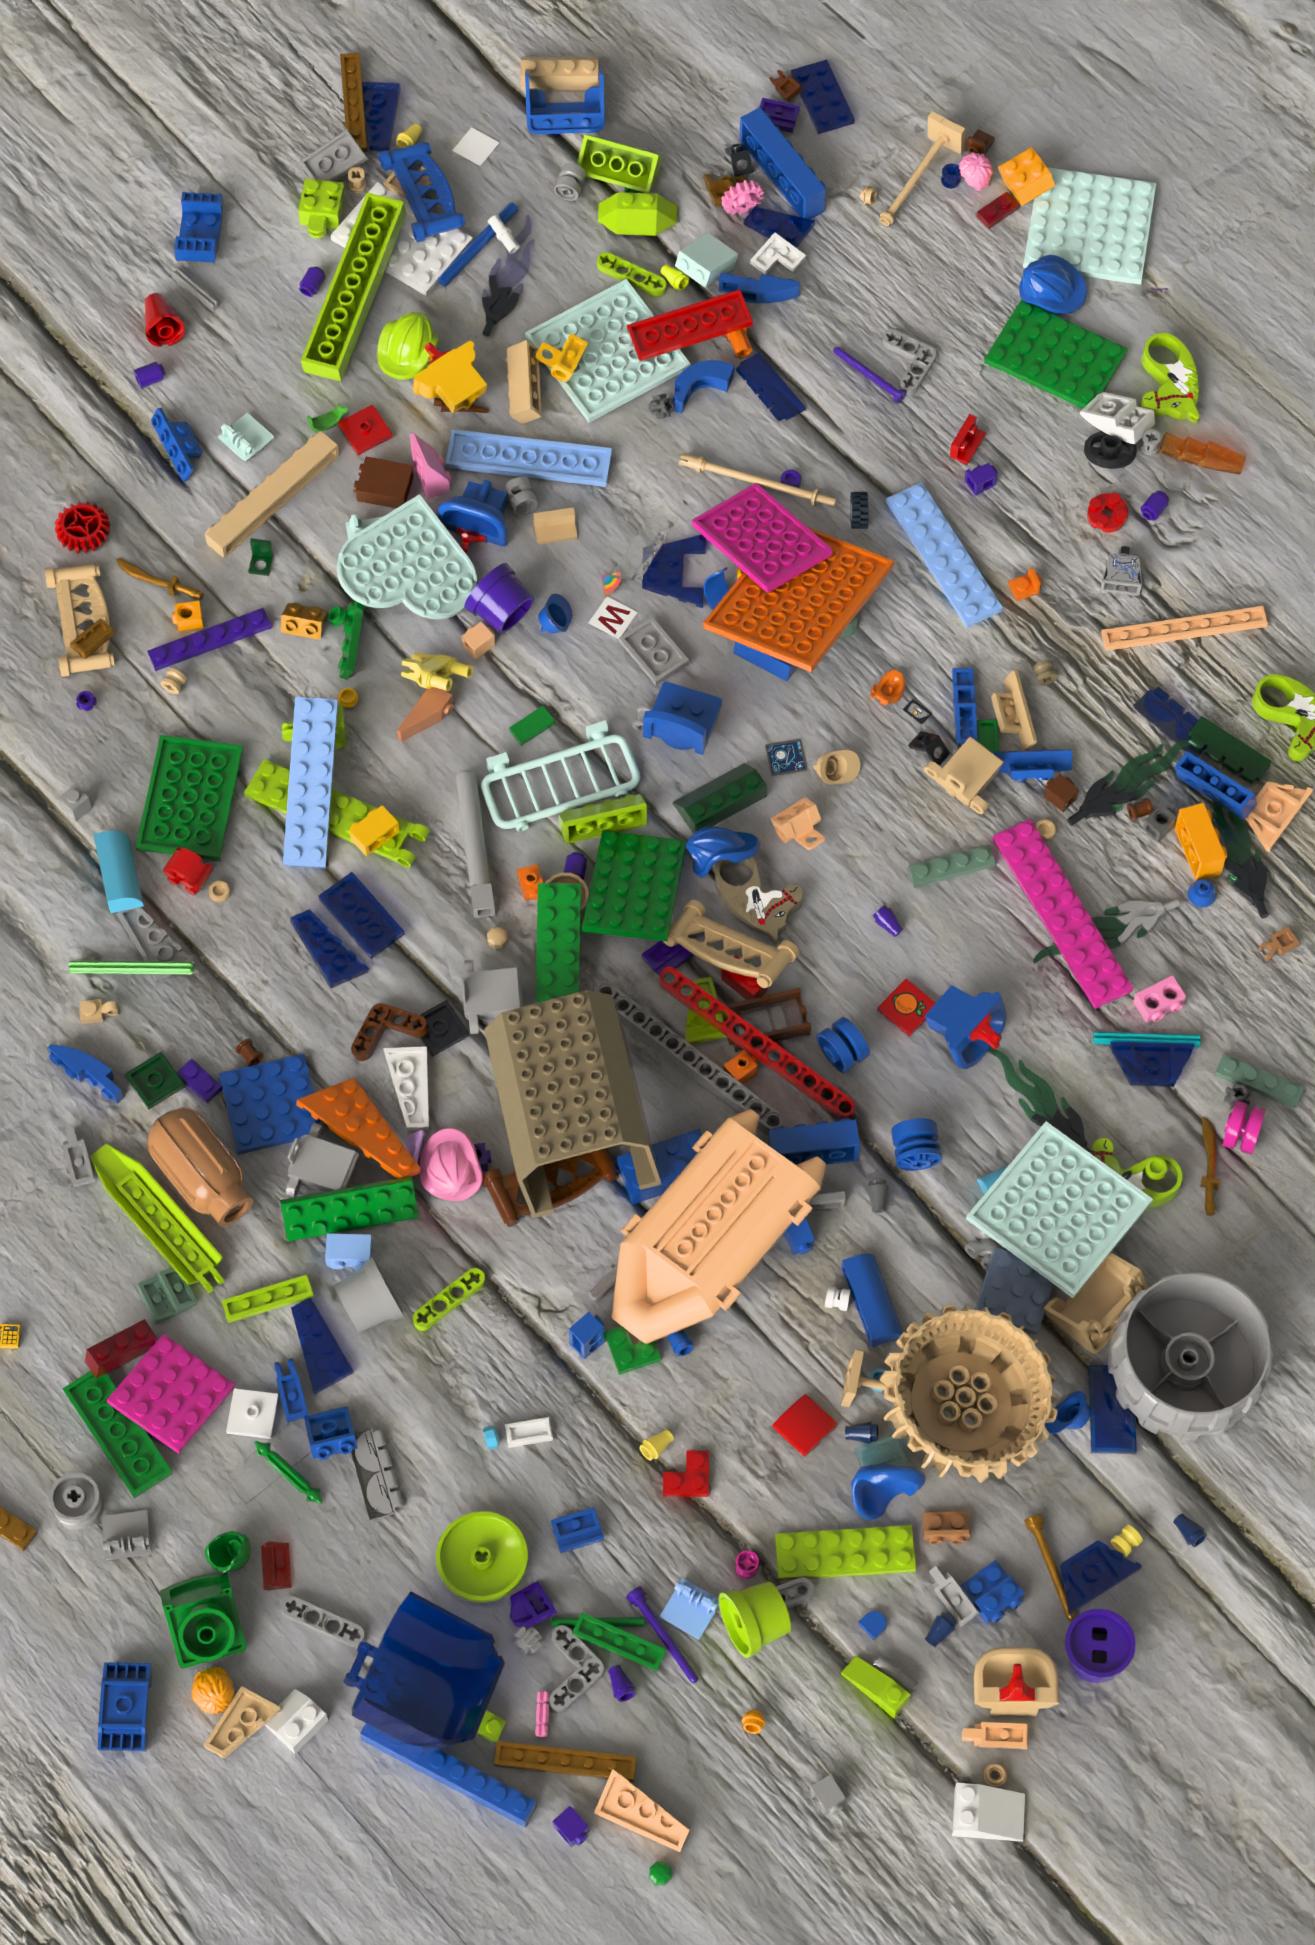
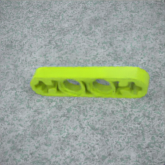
M603 252L598 255L597 268L601 272L620 281L627 279L631 286L652 296L660 297L665 294L666 281L662 277L611 253ZM621 267H625L628 269V272L622 274L619 273L617 270ZM638 275H642L646 279L642 282H638L635 280V277Z
M478 1268L468 1270L416 1310L413 1314L415 1328L420 1331L430 1329L478 1292L485 1284V1274ZM471 1276H480L479 1282L477 1283L473 1281L472 1283H470ZM461 1288L464 1290V1294L456 1298L452 1296V1290ZM443 1301L447 1307L443 1311H437L434 1308L435 1303ZM419 1316H422L423 1318L428 1316L427 1323H418Z

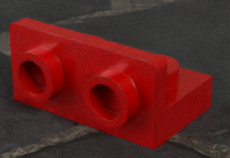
M971 414L968 415L953 440L950 450V458L966 465L969 464L985 437V432L979 430L978 426H976L977 417Z

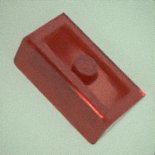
M268 1541L261 1546L264 1590L291 1588L289 1543Z

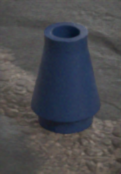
M871 1421L853 1426H845V1439L868 1444L878 1442V1424H872Z
M1183 1513L1178 1515L1173 1521L1188 1545L1197 1547L1205 1540L1207 1536L1204 1532L1205 1529L1187 1518Z
M942 1612L940 1616H936L925 1640L933 1647H936L955 1630L954 1627L957 1623Z

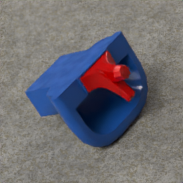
M484 480L483 484L469 481L463 496L451 497L439 505L437 510L438 519L447 530L456 532V534L463 538L460 547L465 553L468 552L472 542H490L503 547L508 545L507 528L503 516L508 504L507 492L495 489L490 481Z
M951 985L927 1012L925 1018L930 1029L945 1037L955 1064L959 1068L968 1069L979 1062L991 1047L997 1049L1000 1046L999 1042L1002 1039L1001 1034L1005 1027L1007 1015L1000 993L983 992L973 997Z

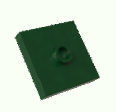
M162 1051L125 1074L126 1079L148 1110L185 1088L184 1082Z

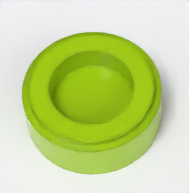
M1161 1157L1150 1158L1145 1165L1146 1175L1153 1180L1164 1178L1168 1168L1166 1161Z

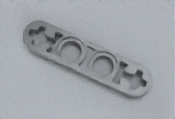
M294 1596L286 1598L282 1603L283 1614L294 1622L350 1647H359L365 1641L364 1630L358 1624ZM293 1603H296L297 1609L303 1611L302 1618H299L301 1616L300 1612L296 1610L289 1613L287 1606H292ZM310 1612L319 1613L320 1617L317 1622L310 1623L307 1621V1615ZM329 1622H339L340 1629L336 1632H330L327 1629ZM345 1625L348 1626L346 1628L347 1632L354 1634L355 1631H358L360 1638H355L354 1641H351L350 1635L344 1632Z

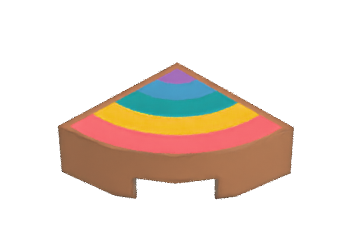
M622 573L601 575L604 597L613 594L621 585Z

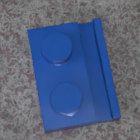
M594 1507L551 1520L560 1554L604 1541Z

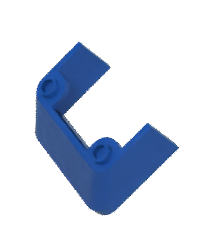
M599 67L600 86L588 88L584 94L585 102L546 103L545 94L541 89L530 88L529 69H525L528 130L533 134L594 133L601 131L605 125L603 67Z

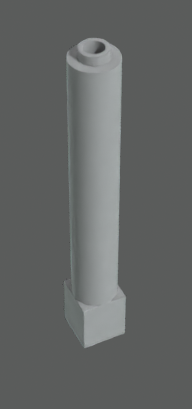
M464 770L455 779L474 918L495 916L477 777L475 773Z

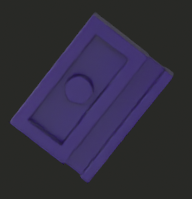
M762 98L760 108L770 116L775 127L778 126L782 131L793 133L800 106Z
M659 941L642 953L641 956L647 965L660 976L664 968L673 967L677 969L692 958L694 954L678 943L670 947L664 941Z

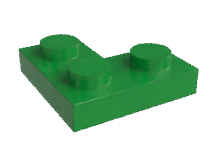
M623 1326L604 1333L619 1375L661 1361L655 1341L648 1344L640 1342L632 1345L628 1331Z

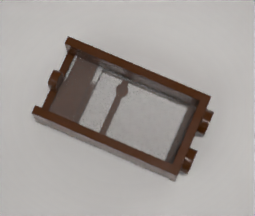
M800 988L725 1005L774 1042L802 1035H811V1023H808L806 1019L807 1012L805 1005H802ZM722 1014L723 1021L725 1022L727 1017ZM740 1026L733 1028L734 1033L737 1035L745 1033L744 1029ZM728 1038L729 1045L734 1046L735 1052L743 1049ZM758 1039L751 1041L753 1047L762 1045Z

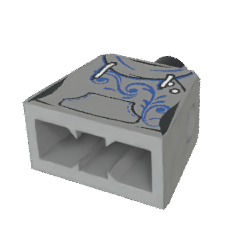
M1122 546L1119 548L1118 554H1110L1100 591L1139 596L1142 585L1140 558L1131 555L1130 547Z

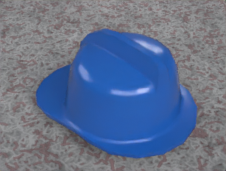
M557 593L551 594L545 607L538 614L539 622L542 625L540 629L542 633L547 631L548 633L556 634L560 631H567L573 614L570 604L563 596Z
M1082 1391L1070 1394L1062 1403L1055 1407L1058 1411L1056 1420L1044 1425L1049 1434L1059 1433L1066 1428L1075 1430L1082 1428L1093 1414L1092 1408L1086 1403V1395Z

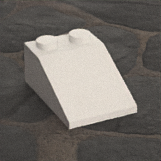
M956 1783L954 1789L952 1836L1023 1842L1025 1794L980 1784Z

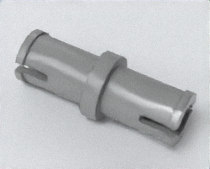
M882 1655L873 1664V1667L893 1679L910 1694L918 1684L903 1673L901 1667L894 1666Z

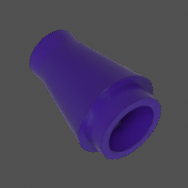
M886 905L873 915L874 922L893 937H896L903 931L892 909Z
M621 1666L611 1667L608 1673L614 1697L619 1702H624L634 1697L635 1686L623 1672Z

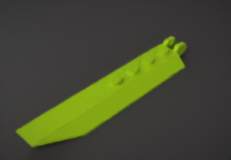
M107 1143L89 1156L106 1192L187 1285L200 1282L206 1291L211 1293L214 1291L213 1286L204 1278L209 1273L220 1285L225 1282L216 1270V1267L223 1259L221 1254L141 1163Z

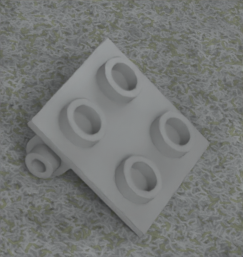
M147 1510L102 1516L105 1560L151 1554Z

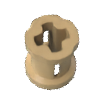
M360 167L351 168L348 171L349 189L354 193H361L366 189L365 172Z

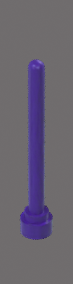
M641 1586L635 1588L627 1594V1600L631 1605L634 1604L635 1607H639L689 1681L696 1683L698 1676L646 1603V1593Z

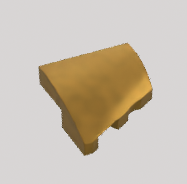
M710 174L704 175L709 195L715 206L722 205L721 198L725 196V191L730 190L729 187H736L738 182L742 183L745 180L747 183L750 182L747 177L741 176L731 177L723 175L721 179H711Z

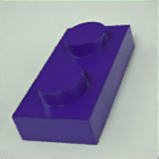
M193 1059L189 1060L176 1072L181 1080L206 1103H209L223 1090L222 1086Z

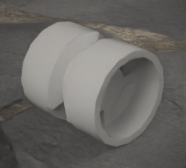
M574 163L564 164L554 187L556 195L564 200H576L586 178L585 169Z
M516 477L507 482L505 491L514 514L526 515L538 507V501L529 478Z

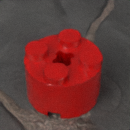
M177 847L163 868V872L168 876L167 880L175 886H178V884L185 886V890L195 896L197 892H200L213 872V867L208 862L205 866L201 862L203 858L183 847L180 850Z

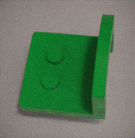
M227 1572L193 1577L160 1590L162 1606L180 1668L184 1669L244 1652L247 1649Z

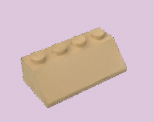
M599 56L521 57V90H526L525 69H529L530 88L541 90H587L590 87L599 86Z

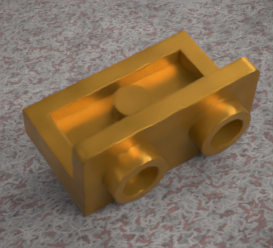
M288 603L281 616V632L320 640L322 637V627L328 617V610H323L319 607L302 606L299 603Z

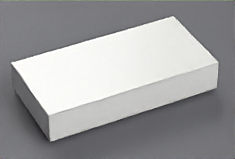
M549 1417L505 1424L508 1448L553 1440Z

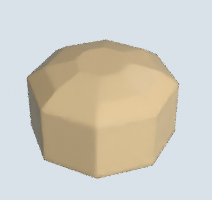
M501 927L491 928L487 933L488 945L494 949L503 948L508 942L507 931Z

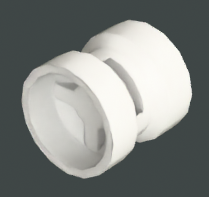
M828 1286L825 1307H838L840 1310L847 1311L851 1289L844 1288L839 1290L835 1286Z

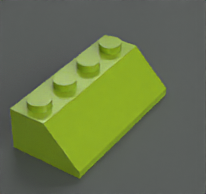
M584 134L577 165L585 169L587 177L650 193L658 177L663 155L594 135Z
M630 794L621 799H609L600 804H588L583 808L566 809L562 813H558L559 825L565 845L600 837L602 831L621 832L647 826V805L641 794Z

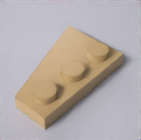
M241 1686L203 1746L225 1759L281 1711V1708Z

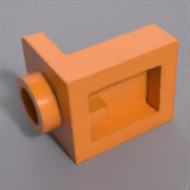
M1032 567L1029 568L1027 575L1009 580L1008 585L1015 600L1019 601L1039 594L1042 580L1039 573L1036 574Z

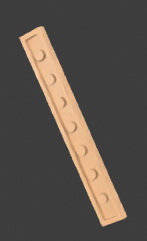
M1256 606L1102 629L1101 635L1105 651L1262 628L1267 627L1268 621L1264 606Z

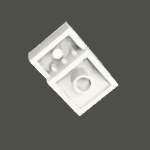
M1106 392L1098 394L1080 411L1081 416L1096 428L1131 444H1136L1143 437L1144 432L1150 430L1155 425L1154 410L1136 406V399Z

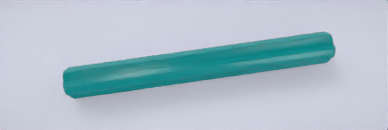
M1095 1031L1093 1033V1043L1200 1047L1201 1036L1199 1034Z

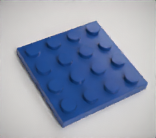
M304 1054L219 1073L238 1155L294 1142L295 1138L300 1140L303 1135L309 1134L314 1123L321 1125L320 1119H314L308 1110L297 1106V1099L314 1093Z

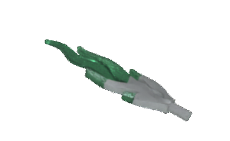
M1177 898L1163 904L1161 902L1128 901L1105 910V915L1115 916L1128 913L1127 915L1094 917L1091 919L1104 940L1114 939L1106 942L1109 949L1125 943L1140 927L1141 929L1136 935L1137 938L1148 934L1157 921L1165 915L1166 911L1179 907L1180 903ZM1056 945L1041 950L1033 959V963H1037L1049 955L1062 954Z

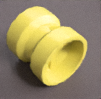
M1126 1525L1120 1535H1115L1111 1539L1113 1547L1124 1557H1127L1132 1552L1134 1546H1139L1143 1542L1138 1531L1130 1525Z

